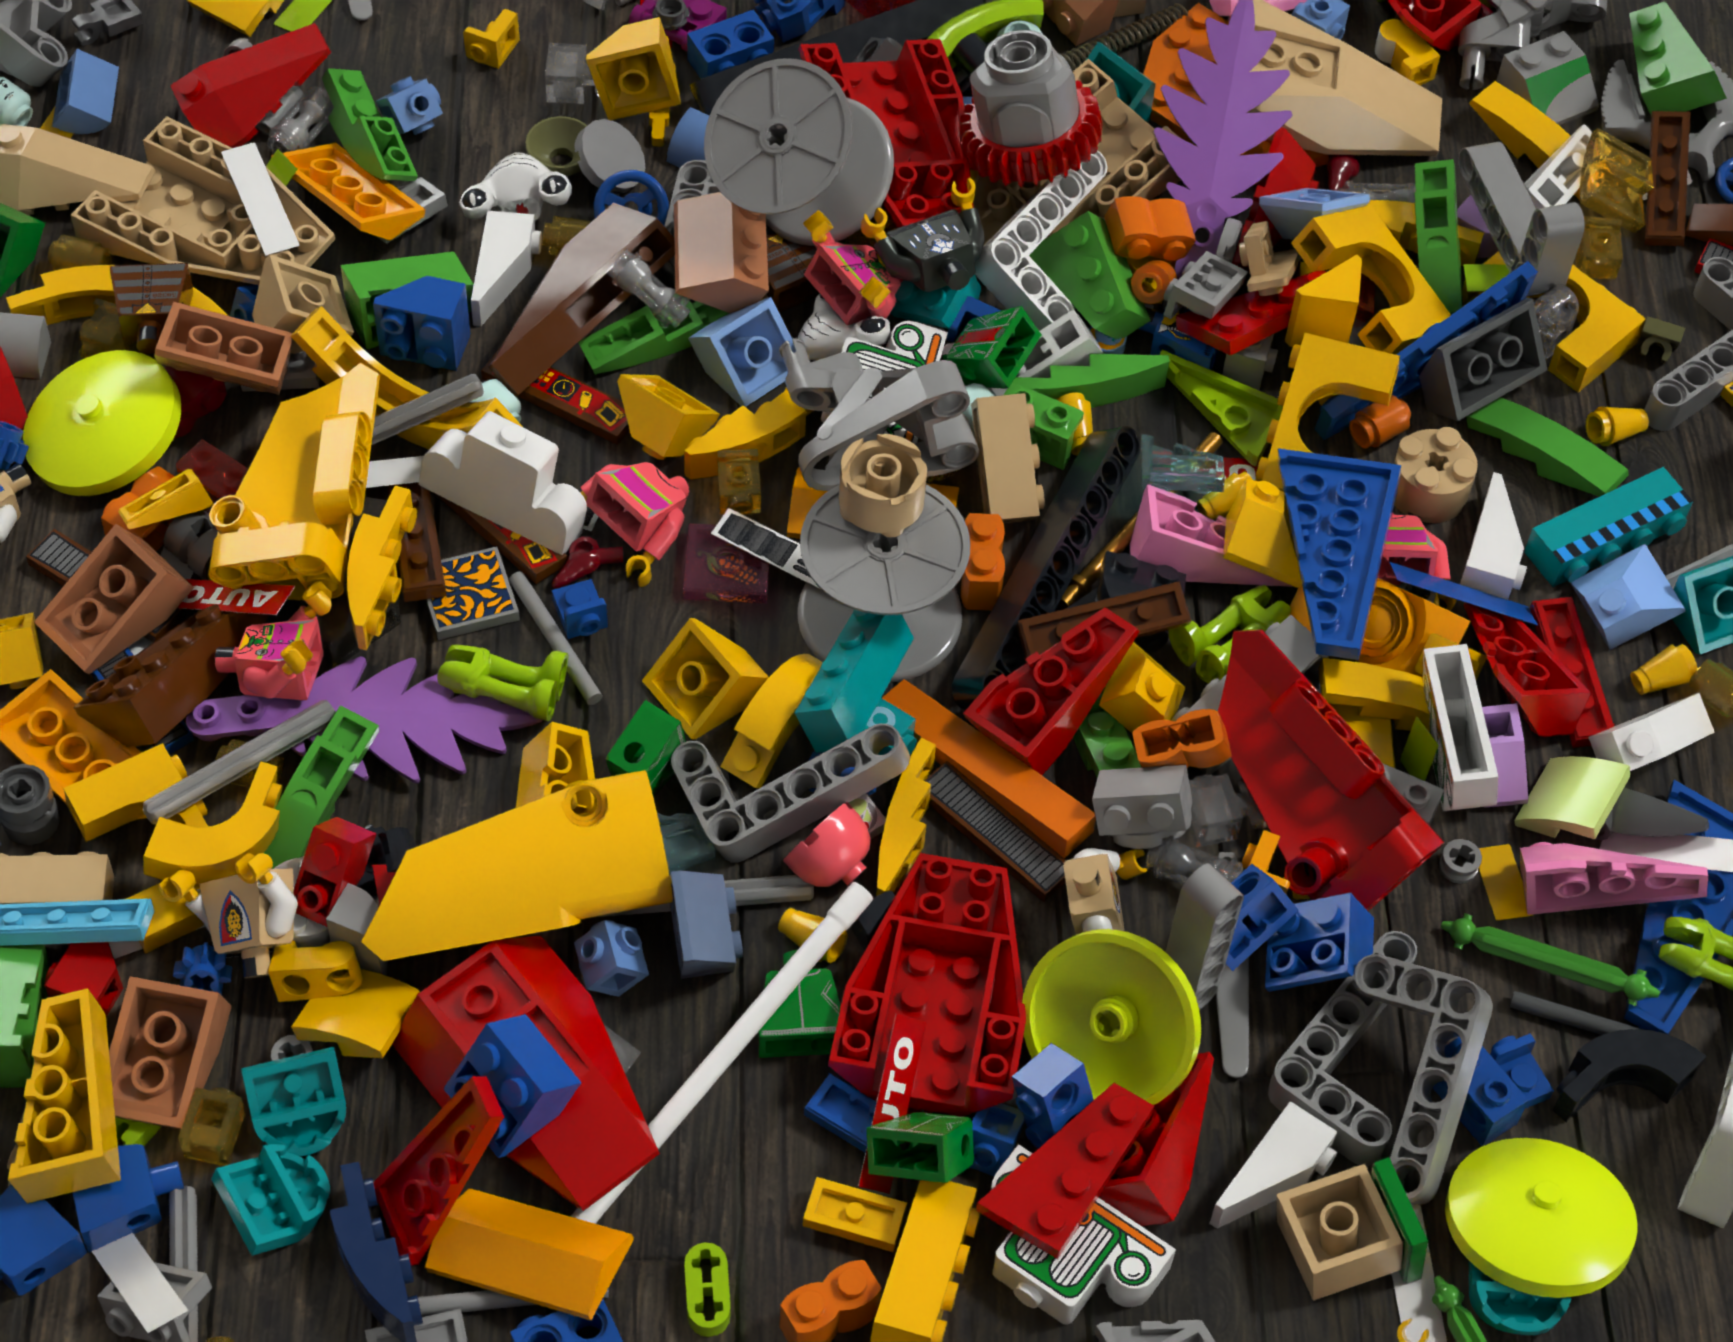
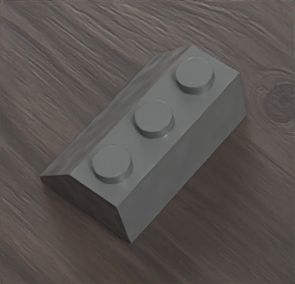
M1524 299L1435 350L1419 375L1427 411L1459 421L1548 370L1533 299Z

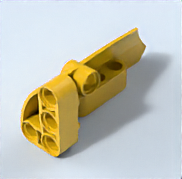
M360 363L344 376L319 389L280 402L264 439L236 494L222 497L211 507L209 518L218 530L217 537L214 538L208 573L213 582L234 590L240 589L244 585L259 583L295 586L287 598L288 600H303L304 592L318 581H321L332 592L331 599L343 594L353 518L360 516L364 508L380 376L377 372Z
M646 770L587 781H574L562 790L407 850L361 942L381 960L388 961L579 924L581 919L672 903L673 894L666 853ZM580 790L591 791L594 796L592 809L584 814L575 813L571 808L572 796Z

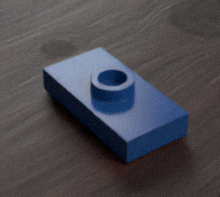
M829 1074L805 1106L804 1116L866 1153V1128L872 1125L876 1101Z

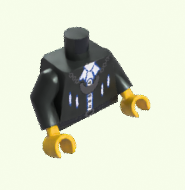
M971 178L967 180L969 192L967 194H961L957 191L955 181L952 184L951 200L956 206L961 207L962 211L959 213L956 209L889 231L887 235L884 231L887 223V214L883 209L876 208L874 218L877 224L872 223L868 216L864 214L861 222V231L866 237L875 238L877 243L874 244V247L886 270L892 277L912 282L924 292H931L945 286H949L952 290L957 291L967 286L970 278L976 273L975 261L981 257L985 238L978 209L972 206L975 196V183Z

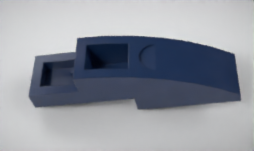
M359 1161L341 1165L348 1206L332 1209L329 1212L340 1256L348 1276L362 1301L374 1317L401 1342H417L414 1326L423 1324L418 1296L407 1297L405 1284L414 1282L409 1254L399 1256L395 1237L385 1239L381 1217L371 1219L369 1208L378 1206L373 1179L362 1178Z

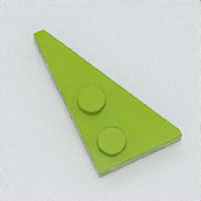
M1162 350L1159 355H1169L1167 378L1251 465L1257 466L1269 445L1266 440L1272 419H1280L1283 406L1277 405L1278 398Z

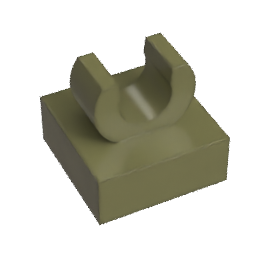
M1647 316L1639 337L1645 340L1640 348V356L1645 358L1649 347L1658 345L1663 350L1660 362L1665 364L1671 356L1672 348L1677 349L1680 345L1685 327Z

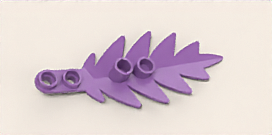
M1239 0L1228 25L1211 17L1205 20L1208 43L1216 64L1184 48L1178 50L1186 76L1197 95L1205 104L1167 85L1161 87V92L1174 118L1195 144L1193 145L1159 127L1154 129L1153 132L1161 151L1176 175L1187 187L1168 182L1166 188L1173 199L1185 203L1194 235L1198 228H1204L1209 233V238L1205 243H1200L1196 240L1186 257L1176 261L1174 270L1178 280L1190 261L1196 263L1206 251L1216 255L1225 218L1237 215L1253 204L1251 198L1231 197L1245 191L1260 181L1284 158L1282 153L1240 155L1266 140L1292 117L1290 110L1246 113L1268 99L1290 76L1288 70L1250 72L1264 57L1276 37V32L1273 30L1255 31L1253 0Z
M361 656L347 661L317 677L313 683L308 700L267 699L265 697L249 695L208 699L197 705L186 717L189 731L203 741H215L222 737L237 735L258 736L317 702L327 700L335 709V712L341 705L378 724L379 733L368 750L396 773L413 783H419L420 777L404 735L426 755L443 766L464 775L466 767L453 733L476 746L499 754H505L507 749L500 731L532 726L543 720L535 719L529 713L508 704L500 703L501 701L491 697L479 695L477 698H471L465 694L454 697L455 693L452 690L438 683L437 674L421 681L406 691L417 666L415 658H408L382 670L356 688L367 665L366 659ZM326 728L307 739L312 743L317 735L321 736ZM304 741L291 747L299 756H305L306 748ZM361 760L353 775L362 781H366L369 776L364 762Z

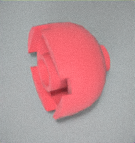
M846 802L823 820L783 861L803 881L816 887H830L841 880L848 886L867 868L861 862L870 850L871 838L867 825L851 805Z

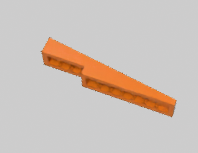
M903 679L882 697V699L916 719L914 737L917 738L916 745L920 738L936 744L935 761L943 765L948 761L1063 858L1067 857L1094 832L1095 812L907 680Z

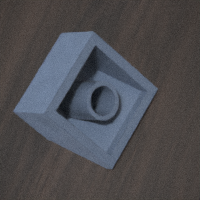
M681 870L672 871L670 881L673 902L670 903L680 978L734 972L736 958L743 957L740 931L731 930L729 914H736L733 887L725 888L723 874Z

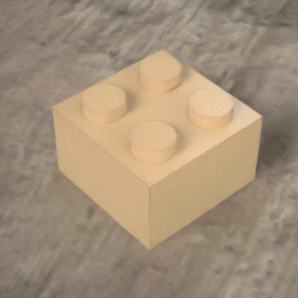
M1365 1164L1276 1194L1277 1223L1313 1301L1402 1270L1403 1242Z

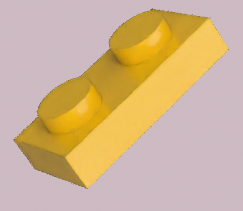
M816 1177L803 1217V1227L894 1252L906 1213L907 1202Z

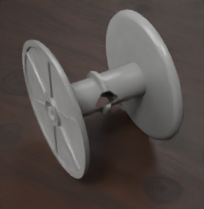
M775 59L746 70L722 92L711 111L705 130V161L710 177L718 190L735 205L752 212L766 214V225L780 237L796 244L815 246L811 233L803 223L817 210H820L833 225L830 233L835 242L851 236L861 229L864 214L868 216L869 220L872 219L876 208H880L891 185L894 170V154L891 139L882 121L871 109L862 103L847 98L840 85L828 72L804 60Z
M926 484L924 508L919 518L912 525L905 528L901 535L889 538L881 533L863 530L842 518L839 505V485L826 492L808 512L803 522L800 536V549L804 565L812 580L819 587L817 588L806 582L800 594L797 611L798 624L805 643L820 661L824 662L853 610L877 615L902 614L914 640L890 683L901 682L903 679L909 680L932 670L952 651L962 627V606L955 586L963 576L970 556V536L962 515L948 498Z

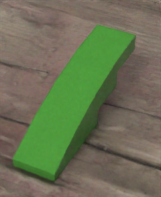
M683 297L664 307L660 312L652 313L647 305L583 338L578 343L594 373L599 374L642 364L692 347L688 339L690 336L730 313L698 301L691 303L689 298Z
M1089 354L1088 366L1050 365L1049 378L1015 377L1013 382L1055 400L1068 393H1082L1085 400H1088L1091 403V408L1128 400L1165 387L1169 355Z
M1499 397L1466 416L1468 428L1501 439L1503 452L1535 462L1538 476L1599 497L1615 490L1629 476L1626 467L1594 444L1561 424L1504 398Z

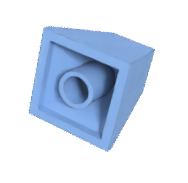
M1303 188L1259 197V205L1283 239L1294 240L1314 217L1364 207L1370 202V194Z
M771 297L723 316L688 338L705 372L740 406L743 405L745 407L785 382L788 371L779 352L780 346L788 340L792 352H796L792 337Z
M1646 544L1571 582L1574 591L1610 650L1685 612L1683 604Z

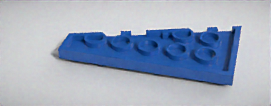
M1529 261L1525 262L1447 319L1430 326L1419 339L1396 354L1400 356V363L1392 395L1401 399L1421 388L1419 375L1438 347L1526 299L1538 273ZM1347 395L1333 396L1321 406V413L1314 429L1323 440H1326L1348 428L1350 421L1355 418L1357 412L1375 402Z
M1278 448V464L1315 652L1320 655L1359 660L1399 485L1401 465Z
M1673 780L1669 788L1667 802L1703 816L1709 821V829L1707 831L1684 835L1733 840V813L1680 782ZM1707 870V897L1646 904L1633 974H1636L1638 969L1647 971L1645 977L1652 986L1660 991L1658 998L1646 997L1641 1001H1637L1636 1006L1627 1003L1624 1019L1641 1029L1669 1035L1705 978L1700 976L1696 978L1690 977L1659 959L1660 947L1664 944L1675 943L1693 948V945L1667 937L1663 932L1664 922L1668 917H1685L1694 920L1701 918L1709 921L1714 928L1733 936V872ZM1714 953L1712 959L1717 960L1720 955Z

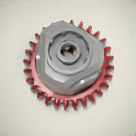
M1017 30L995 38L985 50V61L970 75L973 94L972 104L964 106V113L960 116V143L963 155L968 158L971 169L977 170L980 177L989 176L992 183L1002 179L1004 185L1008 186L1014 181L1018 182L1021 188L1025 182H1034L1037 186L1040 180L1048 179L1052 183L1053 177L1057 175L1066 178L1069 169L1079 171L1080 162H1090L1091 154H1095L1098 151V144L1102 141L1103 124L1097 98L1092 95L1090 88L1083 87L1081 81H1075L1070 65L1061 54L1056 52L1045 35L1031 30Z

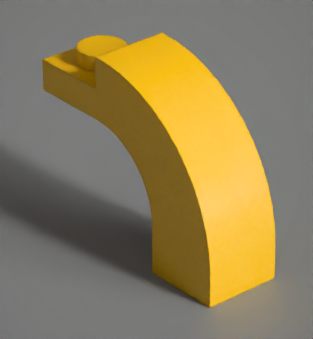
M810 654L796 655L783 663L765 681L738 720L734 730L738 731V734L720 766L721 768L754 788H761L783 746L795 728L800 724L795 711L821 668L822 661Z
M260 761L242 807L233 817L221 824L210 827H193L159 817L143 856V874L164 880L168 875H174L178 870L186 869L195 876V884H200L237 874L235 863L247 853H251L254 856L264 853L273 841L279 827L280 811L275 809L282 791V785L276 783L278 767Z

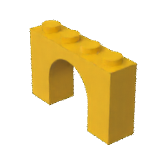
M1371 205L1314 217L1291 242L1311 272L1335 268L1355 255L1362 259L1361 273L1370 278L1381 289L1390 305V308L1380 310L1357 334L1366 348L1396 355L1419 339L1430 326L1435 323H1441L1451 316L1450 312Z
M1499 251L1483 263L1505 265ZM1573 264L1564 289L1553 291L1550 295L1552 297L1547 299L1557 301L1570 309L1577 317L1580 326L1556 345L1548 371L1579 393L1637 344L1646 318ZM1466 280L1462 288L1463 306L1483 293L1467 292ZM1543 294L1527 296L1526 298L1540 297Z
M1304 333L1301 345H1293L1288 367L1293 368L1294 371L1290 383L1285 381L1282 383L1277 405L1283 406L1280 419H1272L1266 440L1267 443L1272 444L1268 458L1261 457L1255 480L1270 482L1280 491L1284 492L1278 464V448L1313 453L1301 440L1298 426L1304 412L1317 400L1331 395H1347L1389 406L1399 370L1400 356Z
M162 743L63 789L67 807L85 841L88 842L131 821L148 819L142 809L144 801L188 777L179 756L176 754L170 757ZM202 799L168 818L169 820L193 827H208L203 818L208 813ZM160 883L126 898L152 900L155 912L144 940L139 941L145 954L205 925L185 906L187 900L184 897L177 902L165 899L159 891ZM195 884L193 888L198 890L200 889V885Z

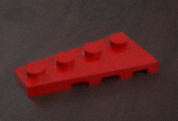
M1314 271L1293 278L1287 286H1282L1283 291L1277 294L1260 296L1259 291H1252L1233 297L1212 319L1195 314L1192 311L1176 315L1177 330L1231 356L1288 327L1296 290L1323 275L1326 271Z
M472 1076L373 1182L378 1204L392 1238L395 1237L399 1255L409 1254L411 1265L420 1264L504 1118V1114L487 1076Z
M1113 1083L979 1200L976 1211L1058 1259L1152 1116L1154 1105Z

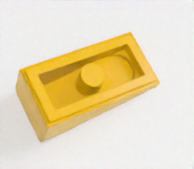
M187 469L123 506L118 512L130 530L212 507L214 503L193 470Z

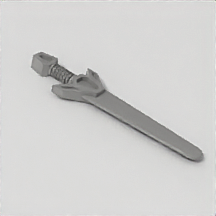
M1219 852L1216 864L1223 866V876L1231 883L1242 873L1235 853ZM1249 957L1234 971L1230 970L1227 966L1224 967L1221 982L1216 992L1222 1066L1224 1072L1232 1078L1243 1077L1247 1074L1249 1068Z

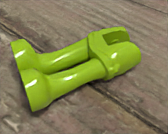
M1265 584L1233 597L1231 605L1202 627H1199L1196 622L1191 620L1189 625L1170 629L1168 631L1169 639L1179 659L1186 666H1191L1196 662L1197 675L1206 683H1210L1216 678L1221 680L1228 670L1232 639L1222 646L1215 645L1219 640L1236 627L1242 630L1262 629L1265 632L1272 624L1276 622L1281 624L1290 615L1291 608L1286 602L1281 600L1264 609L1272 596V592Z
M451 645L447 650L445 663L438 670L437 681L441 686L452 690L454 693L465 694L471 698H477L479 695L491 697L525 711L535 719L550 721L555 711L556 702L559 701L563 690L569 655L566 652L552 651L542 666L532 667L514 663L491 654L489 650L483 647Z
M1668 917L1664 922V934L1674 940L1693 945V948L1675 943L1664 944L1660 947L1659 959L1690 977L1696 978L1700 976L1733 991V967L1712 959L1713 954L1716 953L1733 960V937L1714 928L1705 919L1698 918L1694 920L1685 917Z

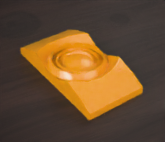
M1377 578L1360 658L1356 661L1423 677L1422 674L1415 671V666L1429 635L1435 633L1460 644L1471 621ZM1301 585L1290 604V615L1311 632L1303 586Z

